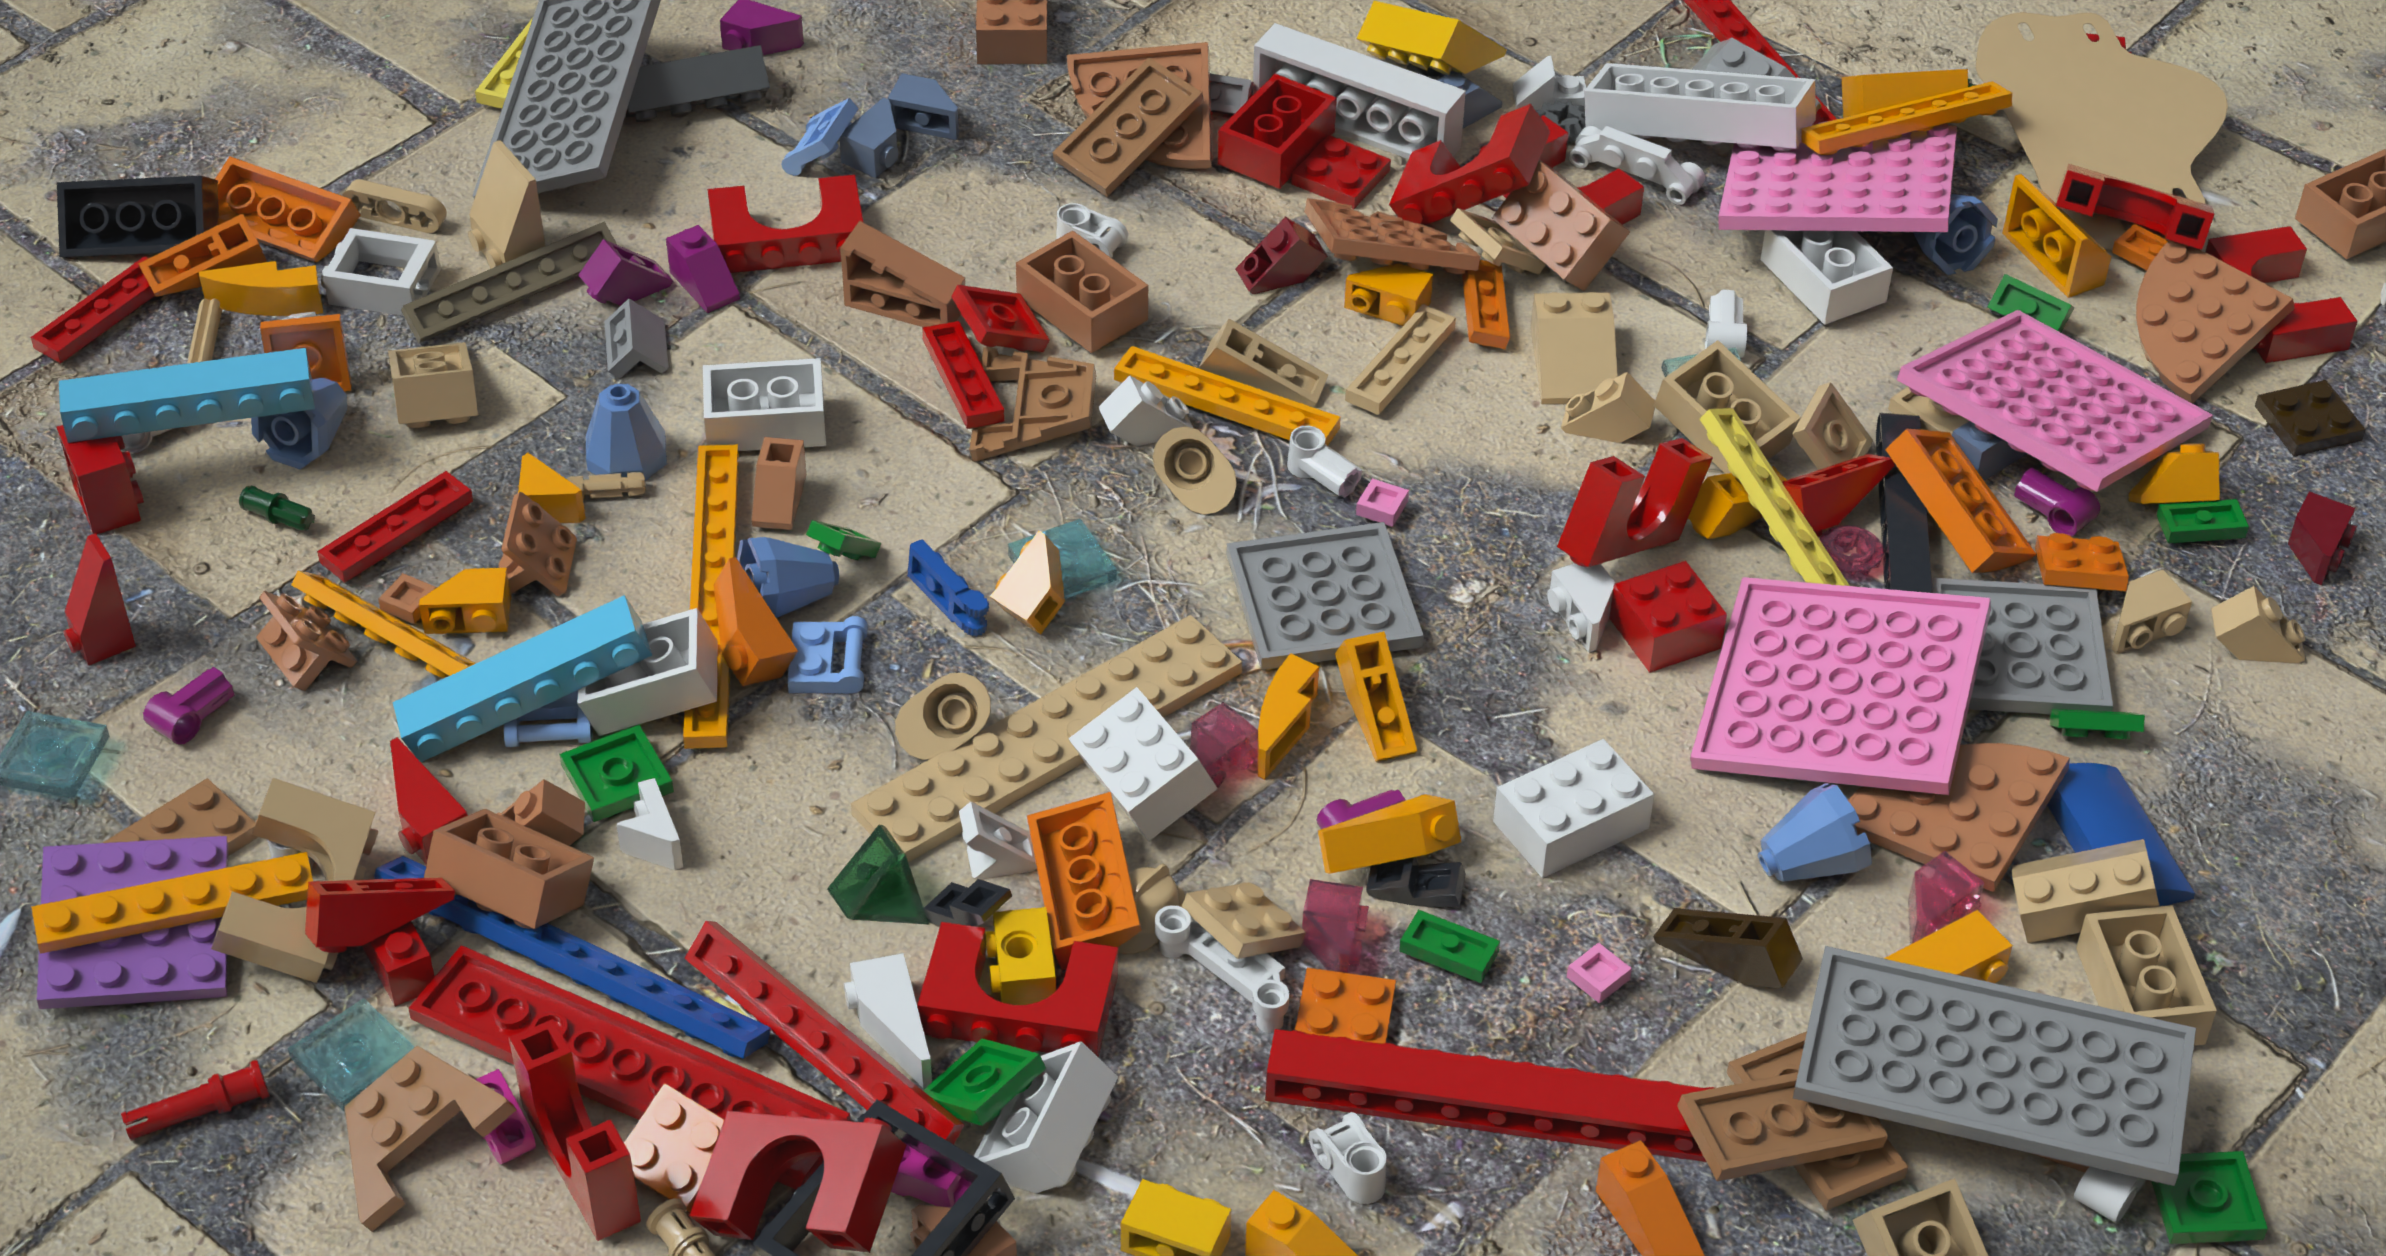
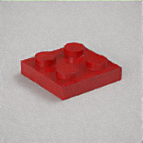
M1328 135L1292 172L1291 184L1334 202L1352 205V209H1355L1390 172L1391 159Z
M964 285L956 286L951 297L980 344L987 347L1014 348L1023 352L1027 350L1045 351L1050 339L1020 293Z

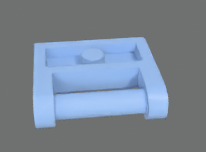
M848 98L813 116L807 123L806 133L796 148L787 153L782 160L783 170L787 174L796 176L802 172L806 163L818 157L823 160L832 155L838 148L836 142L844 130L852 124L850 121L859 109L855 103Z
M852 616L844 622H793L791 641L798 652L789 665L788 692L852 694L861 691L864 685V674L860 670L862 643L867 637V621L864 618ZM835 642H846L844 669L840 673H832Z
M578 690L505 723V746L519 747L520 742L578 739L579 743L592 742V725L577 704ZM577 718V722L520 725V721Z

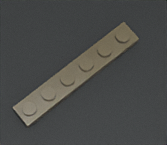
M604 221L405 304L401 312L419 344L578 277L603 239L616 245L617 243Z

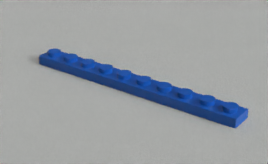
M401 856L377 867L374 879L424 878L426 866ZM455 895L454 900L428 912L433 916L444 917L461 925L462 929L469 933L480 934L493 940L505 950L516 951L529 957L541 967L552 968L565 974L579 985L590 986L601 991L615 1002L637 1008L645 1012L653 1020L664 1021L683 1030L691 1038L709 1042L721 1048L729 1056L744 1059L768 1044L771 1027L548 923L536 929L523 928L516 925L513 919L498 912L483 910L477 906L476 902L461 895Z

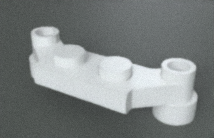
M1594 126L1585 127L1576 138L1575 147L1569 153L1570 162L1578 168H1585L1589 163L1599 161L1663 185L1667 189V198L1677 205L1684 204L1691 194H1695L1705 182V174L1698 165L1691 162L1679 165L1671 156L1672 150L1608 126L1603 130Z
M1166 906L1157 912L1155 916V934L1159 939V950L1162 955L1168 958H1177L1183 954H1189L1252 1002L1253 1010L1256 1013V1024L1261 1031L1274 1033L1275 1029L1280 1030L1282 1028L1284 1015L1289 1008V990L1281 982L1285 979V967L1267 953L1237 959L1198 922H1191L1189 912L1180 906Z

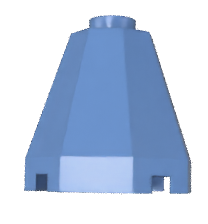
M1951 194L1948 232H1913L1923 253L1934 265L1945 274L1951 275L1956 274L1954 270L1960 268L1964 272L1974 270L1990 252L1995 242V237L1991 235L1992 225L1997 228L1998 218L1976 197Z
M326 378L312 379L315 409L251 418L252 435L258 442L263 439L270 447L266 450V453L272 460L302 469L329 449L347 411V395L335 381Z
M629 384L610 385L598 395L586 434L587 470L595 475L621 473L622 477H627V473L642 472L646 481L667 465L665 430L640 391Z
M768 537L740 540L737 560L776 618L832 594L834 586L839 583L838 565L836 561L831 560L826 552Z
M1829 783L1810 790L1760 840L1762 851L1758 853L1759 862L1765 873L1769 877L1775 875L1778 880L1783 882L1858 872L1872 865L1870 842L1866 833L1857 834L1854 824L1860 822L1855 809L1839 787L1834 784L1830 786Z

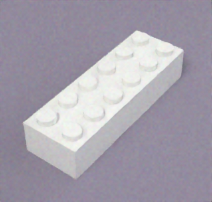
M1276 23L1254 45L1253 95L1274 74H1278L1337 97L1335 133L1406 159H1409L1413 151L1442 140L1453 157L1460 150L1466 90Z
M1606 63L1584 90L1586 127L1594 126L1603 130L1608 126L1641 139L1654 136L1666 137L1672 142L1690 139L1701 140L1702 143L1707 145L1725 142L1737 143L1742 148H1752L1760 145L1772 146L1773 149L1778 151H1788L1793 148L1796 149L1800 144L1801 128L1812 126L1816 120L1815 79Z

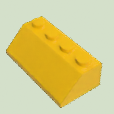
M1373 1L1356 38L1368 46L1366 51L1375 57L1384 60L1386 57H1389L1404 65L1409 62L1424 70H1428V67L1445 75H1449L1451 71L1467 74L1504 57L1507 49L1458 19Z

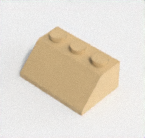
M2144 839L2012 865V879L2027 943L2081 933L2086 914L2160 907Z

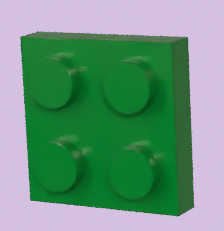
M640 725L559 754L561 766L579 798L585 802V808L593 822L633 808L634 802L640 801L638 782L655 778L662 797L674 792L671 777Z
M982 1038L923 1091L957 1119L983 1126L985 1123L996 1118L1001 1109L1017 1094L1027 1090L1033 1080L1046 1069V1066L1039 1053Z
M2243 1151L2184 1153L2180 1157L2179 1174L2175 1186L2151 1181L2170 1244L2264 1240L2268 1227Z

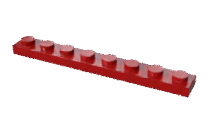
M705 921L686 954L685 960L761 1023L771 1027L773 1033L866 1110L876 1100H879L954 1145L965 1126L960 1120L719 923Z

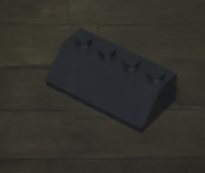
M201 175L57 182L59 257L156 254L195 237L217 225L219 219L218 180Z

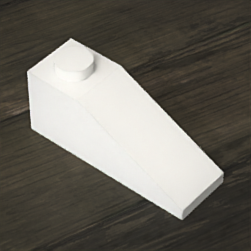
M904 953L850 963L851 982L844 983L848 1010L857 1009L860 1026L923 1089L932 1083L931 1059Z

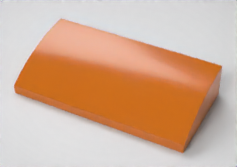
M229 156L215 180H218L219 203L217 225L243 213L258 242L313 262L320 261L336 248L337 244L345 238L349 229L353 228L361 216L350 198Z
M1906 429L1885 449L1972 573L2001 570L2028 561L2036 555L1950 432Z
M1111 792L1027 815L1044 906L1047 909L1052 947L1061 970L1067 969L1074 941L1119 947L1142 931Z

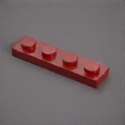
M142 257L31 336L33 348L61 364L154 297L155 294L138 264L148 258Z
M955 321L922 327L923 342L966 428L970 429L1004 422V408L960 322Z
M444 471L318 550L319 562L345 583L472 503V491L450 473Z

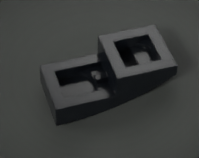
M1416 857L1372 865L1366 891L1369 896L1400 904L1425 907H1458L1461 902L1466 873L1461 862L1419 865Z
M977 879L969 888L951 882L923 910L927 921L940 926L941 922L978 926L983 924L1012 897V893L1008 888L981 879Z

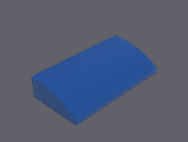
M2070 763L2068 771L2047 806L2074 852L2077 853L2144 839L2159 906L2194 899L2195 892L2118 768L2098 763Z

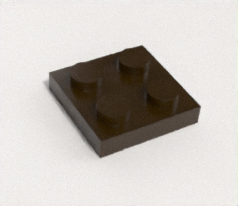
M2327 380L2259 394L2257 396L2255 408L2293 457L2363 440L2366 429Z

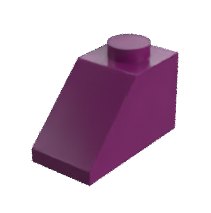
M737 0L720 19L722 49L731 51L761 45L763 55L801 48L804 44L802 15L751 0Z
M699 225L666 238L670 274L707 313L740 300L739 291L717 243Z
M605 239L602 240L578 275L589 287L587 293L592 298L603 304L610 301L620 306L628 299L637 301L664 290L673 283L670 276L655 260Z

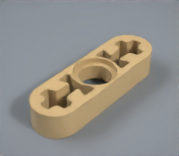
M354 180L342 194V196L353 201L362 218L425 233L437 231L447 217L445 206L435 197L366 180ZM387 201L395 203L402 212L394 210Z

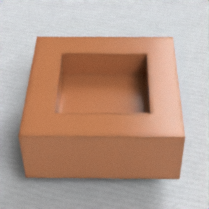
M402 573L378 598L380 609L415 624L421 618L419 600L437 587Z

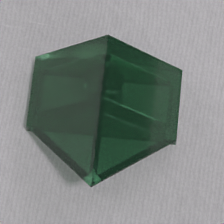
M879 824L827 890L848 919L929 925L906 854L887 828Z

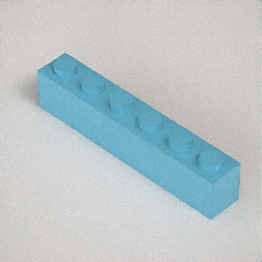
M306 348L59 381L60 415L68 443L315 409L312 377Z
M624 595L393 702L401 739L420 762H423L651 657L652 653L642 620Z

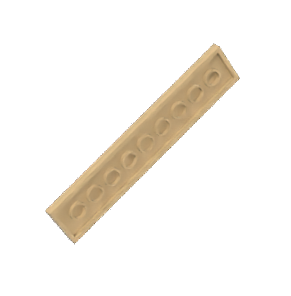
M1189 615L983 729L957 749L944 751L851 803V815L902 867L962 833L963 828L959 811L969 802H973L995 814L1085 763L1069 738L1136 687L1164 718L1242 673V661L1192 615Z

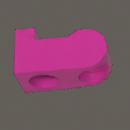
M497 1069L475 1079L489 1088H494L495 1092L504 1096L517 1109L483 1138L487 1141L496 1161L499 1164H503L535 1149L536 1143L531 1128L500 1070Z
M907 1145L891 1192L900 1196H912L935 1206L953 1207L972 1183Z

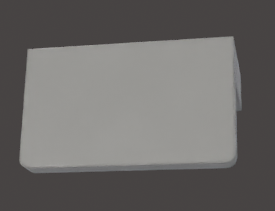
M1210 73L1211 112L1234 115L1250 99L1251 93H1253V81Z
M628 299L604 321L608 372L620 379L636 363L641 361L663 374L668 369L665 322L651 311Z

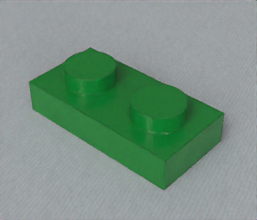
M2004 274L1987 306L1991 311L2002 316L2020 310L2062 333L2075 308L2071 304L2007 274Z
M2237 499L2159 504L2156 515L2167 543L2246 538L2249 529Z
M815 520L811 521L806 533L807 536L820 541L818 549L837 557L843 555L857 561L860 555L876 558L882 544L850 528Z
M2052 709L2050 715V725L2062 728L2063 736L2088 737V729L2105 730V738L2130 739L2131 731L2144 732L2145 715L2135 712Z
M1418 909L1400 939L1399 952L1482 983L1499 953L1500 941Z

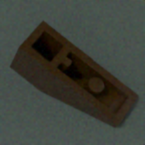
M1674 908L1653 936L1657 944L1744 985L1783 989L1803 960L1787 918Z

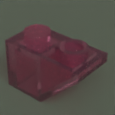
M1224 702L1192 722L1190 750L1199 759L1217 788L1221 786L1224 780L1239 770L1247 769L1257 759L1258 729Z
M1946 851L1914 873L1908 898L1910 944L1981 909L1982 903L1980 898L1984 882Z
M1310 879L1303 910L1302 929L1306 932L1303 944L1327 970L1349 973L1351 966L1359 967L1363 940L1356 939L1357 932L1365 933L1368 923L1369 906L1362 905L1363 887Z

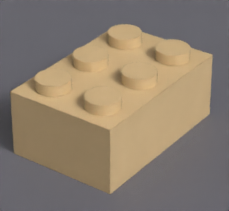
M1718 340L1663 378L1654 403V407L1696 447L1712 456V462L1725 474L1731 473L1727 466L1728 462L1718 447L1708 439L1707 430L1699 420L1709 409L1733 408L1767 460L1791 443L1792 433L1801 419L1795 411Z
M2173 905L2086 914L2076 949L2098 1006L2195 1027L2194 1046L2205 1045L2217 1010Z

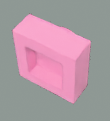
M1372 478L1357 502L1356 515L1373 521L1384 522L1386 525L1393 527L1408 503L1409 490Z
M1597 943L1568 966L1567 978L1598 1003H1601L1630 980L1632 968L1603 945Z

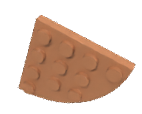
M1208 42L1067 55L1068 72L1073 92L1086 118L1149 57L1201 91L1204 101L1145 160L1176 168H1212L1210 50Z
M1310 198L1306 200L1305 214L1331 253H1334V256L1338 259L1354 261L1357 256L1371 258L1372 262L1381 265H1392L1393 261L1407 262L1409 267L1421 270L1429 269L1430 265L1441 266L1443 270L1454 274H1465L1466 270L1478 271L1481 256L1464 243H1457L1456 246L1446 241L1447 234L1431 227L1404 221L1400 217L1379 211L1372 214L1371 217L1364 216L1362 212L1353 210L1352 205Z
M2169 240L2151 262L2139 289L2136 304V321L2141 347L2147 361H2150L2159 373L2161 381L2179 397L2193 404L2294 310L2293 298L2200 249Z
M2004 743L1960 745L1949 795L1862 786L1848 799L1860 822L1854 825L1857 834L1860 835L1865 832L1869 842L1994 892L2068 771L2070 758L2051 751Z

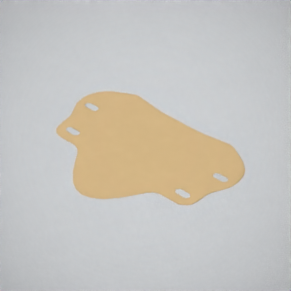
M2020 12L1999 17L1986 26L1978 43L1975 67L1977 74L1983 83L1994 81L2012 92V107L2004 108L2003 111L2035 170L2041 190L2055 203L2069 163L2169 194H2173V189L2179 188L2184 192L2187 199L2205 204V198L2191 174V164L2213 139L2226 118L2228 107L2226 96L2214 81L2201 73L2175 64L2129 53L2121 46L2108 21L2095 13L2049 16ZM2020 23H2026L2034 35L2032 41H2027L2023 38L2018 28ZM2085 24H2091L2095 28L2099 41L2092 42L2089 40L2083 29ZM2062 208L2105 250H2113L2114 241L2126 232L2119 218L2093 213L2091 217ZM2138 225L2156 235L2161 234L2160 232L2155 231L2153 229Z

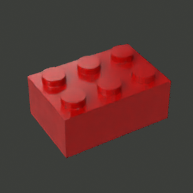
M1274 74L1218 130V164L1280 189L1292 177V172L1328 135H1332L1335 132L1337 97Z

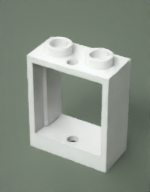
M350 228L344 240L337 244L335 255L329 266H325L322 271L321 285L326 289L328 304L403 316L401 312L403 305L427 296L441 270L436 241ZM359 261L405 268L399 280L353 274Z

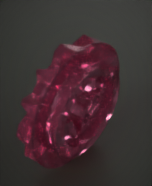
M1844 525L1831 528L1820 537L1821 543L1839 570L1848 572L1851 577L1856 572L1868 575L1872 568H1879L1883 557V546L1880 540L1870 531L1856 526ZM1854 547H1857V553H1852L1850 556L1843 554V552L1848 553Z

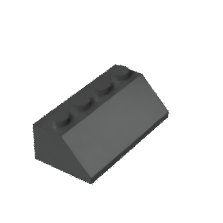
M761 45L641 66L625 114L626 118L635 116L636 121L640 122L657 118L656 112L670 110L671 115H680L692 112V106L706 104V109H713L728 105V99L740 97L742 103L762 99L761 93H766L770 86Z

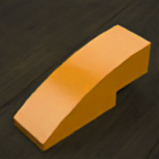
M276 261L199 271L204 298L208 300L217 299L220 301V308L222 310L263 316H289L306 312L324 313L316 265L278 270Z
M1292 653L1289 654L1277 670L1267 689L1261 707L1258 727L1257 770L1258 777L1264 780L1310 728L1311 702L1318 695L1319 666Z

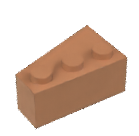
M862 221L858 222L840 247L845 306L921 327L958 320L961 312L951 296L957 285L966 286L964 276Z

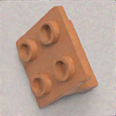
M523 492L513 496L501 548L503 557L498 567L507 568L511 594L532 581L538 580L556 596H561L566 593L577 538L566 526L559 523Z
M267 591L260 595V600L273 617L256 638L293 687L306 691L330 660L350 668L356 664V658L348 649L350 643L345 637L330 627L331 619L321 609L315 606H310L309 609L305 608L295 599L284 593L280 597Z

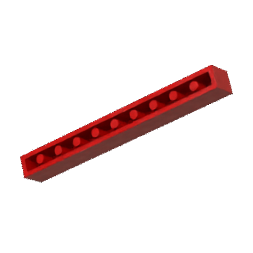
M1275 1029L1266 1073L1265 1101L1615 1150L1622 1149L1641 1140L1652 1155L1706 1162L1677 1105L1682 1094L1713 1089L1714 1087L1702 1088L1674 1084L1669 1081L1629 1078L1619 1074L1607 1075L1585 1072L1575 1068H1556L1535 1065L1530 1062L1491 1059L1480 1055L1469 1056L1447 1053L1437 1049L1425 1050L1397 1046L1392 1043L1381 1044L1352 1040L1347 1037L1308 1034L1298 1030L1286 1031Z

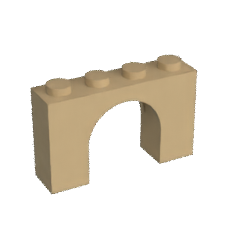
M272 778L252 835L297 849L301 852H307V855L321 868L326 881L362 880L366 868L358 866L362 853L370 856L378 830L372 829L371 825L376 812ZM233 891L211 948L212 950L317 983L323 968L332 970L338 953L324 952L316 948L305 935L307 906L301 908L279 907Z

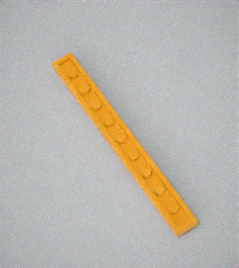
M738 444L698 446L690 610L698 608L718 641L717 702L684 711L683 740L685 749L725 748L728 745L731 669L721 653L714 583L728 559L735 557L739 471Z

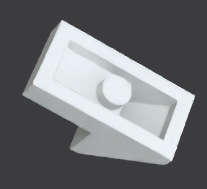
M1551 55L1547 56L1513 83L1516 109L1532 104L1535 110H1540L1543 103L1553 105L1556 100H1559L1561 103L1571 101L1573 106L1582 105L1585 109L1584 90L1586 89L1584 76L1564 75L1562 77H1555Z
M655 778L638 782L640 801L634 802L636 817L617 823L620 850L627 855L672 870L683 868L680 839Z
M969 802L959 811L963 828L962 835L968 845L967 854L974 879L1032 872L1037 869L1030 832L973 802Z

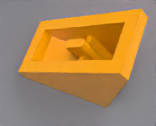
M530 453L523 455L518 493L523 492L559 523H580L585 520L582 490Z

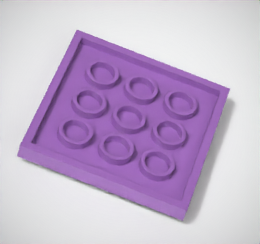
M227 836L43 847L41 904L227 868ZM222 917L41 954L39 952L38 1007L39 1009L227 997L228 955L211 949Z

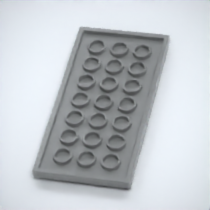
M539 0L472 196L474 199L493 142L498 140L505 144L536 179L538 193L606 178L661 0Z
M1825 946L1793 1099L2175 1186L2179 1174L2196 1028Z

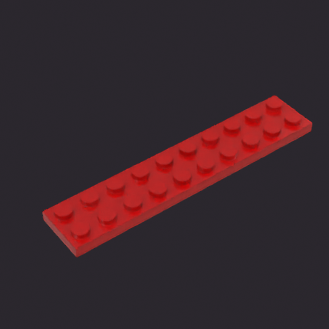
M462 945L408 1008L411 1020L513 1065L509 1037L553 1019L572 1051L580 1094L637 1120L641 1119L665 1083L724 1120L728 1111L748 1113L750 1108H758L773 1115L786 1116L787 1112L795 1111L805 1114L810 1118L824 1119L826 1115H837L851 1121L849 1112ZM811 1156L796 1162L778 1178L777 1182L797 1189L822 1164L823 1156Z

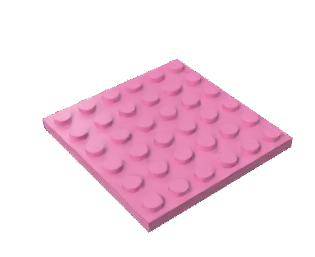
M1944 123L1934 126L1929 131L1904 133L1897 139L1883 138L1871 141L1865 147L1851 146L1839 149L1837 153L1832 155L1817 154L1802 142H1800L1796 149L1793 148L1788 151H1778L1773 149L1772 146L1760 145L1752 148H1742L1737 143H1734L1718 216L1719 230L1948 232L1957 126H1949Z
M2016 310L1901 366L1897 381L1908 386L1912 393L1930 398L1942 405L1946 412L1964 417L1974 423L1978 430L1996 435L2008 442L2012 449L2030 454L2039 459L2046 468L2060 471L2074 479L2078 486L2096 492L2208 429L2213 418L2211 413L2020 310Z
M1742 577L1690 756L1692 769L1949 795L1991 612L1990 598Z

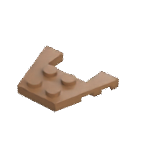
M983 347L981 365L989 380H1018L1013 423L991 424L972 428L969 449L972 461H980L1091 428L1097 377L1095 365L1055 357H1048L1047 362L1029 359L1028 353L1014 351L1013 356L999 354L997 348Z
M419 1046L413 1048L344 1106L358 1216L361 1224L373 1232L405 1205L404 1200L390 1179L388 1171L462 1110L472 1128L484 1138L517 1110L515 1106L501 1094Z

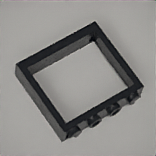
M876 1100L856 1122H864L865 1118H875L886 1122L892 1127L891 1132L902 1142L972 1183L911 1256H968L1015 1200L1003 1174L881 1101ZM824 1160L810 1178L796 1189L791 1200L772 1221L764 1226L759 1237L753 1242L761 1256H799L793 1251L809 1233L806 1225L822 1182Z

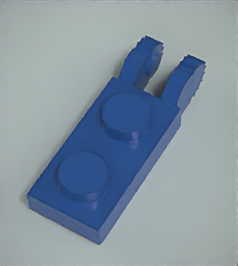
M923 539L911 543L907 576L952 623L955 622L961 630H964V633L976 637L978 635L982 636L983 633L985 634L987 620H985L984 615H987L989 611V601H987V598H984L980 591L969 589L964 578L958 576L945 563L943 557L938 552H934Z

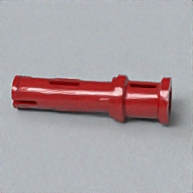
M254 1060L250 1062L249 1067L223 1076L219 1073L214 1074L208 1078V1083L137 1109L122 1112L121 1116L126 1126L148 1118L145 1122L126 1128L130 1141H134L141 1136L218 1110L219 1114L230 1112L235 1105L258 1097L264 1100L270 1098V1094L259 1062Z

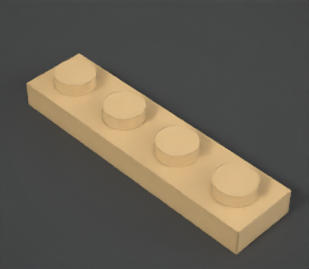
M1423 304L1347 387L1345 401L1379 415L1455 330L1456 317Z

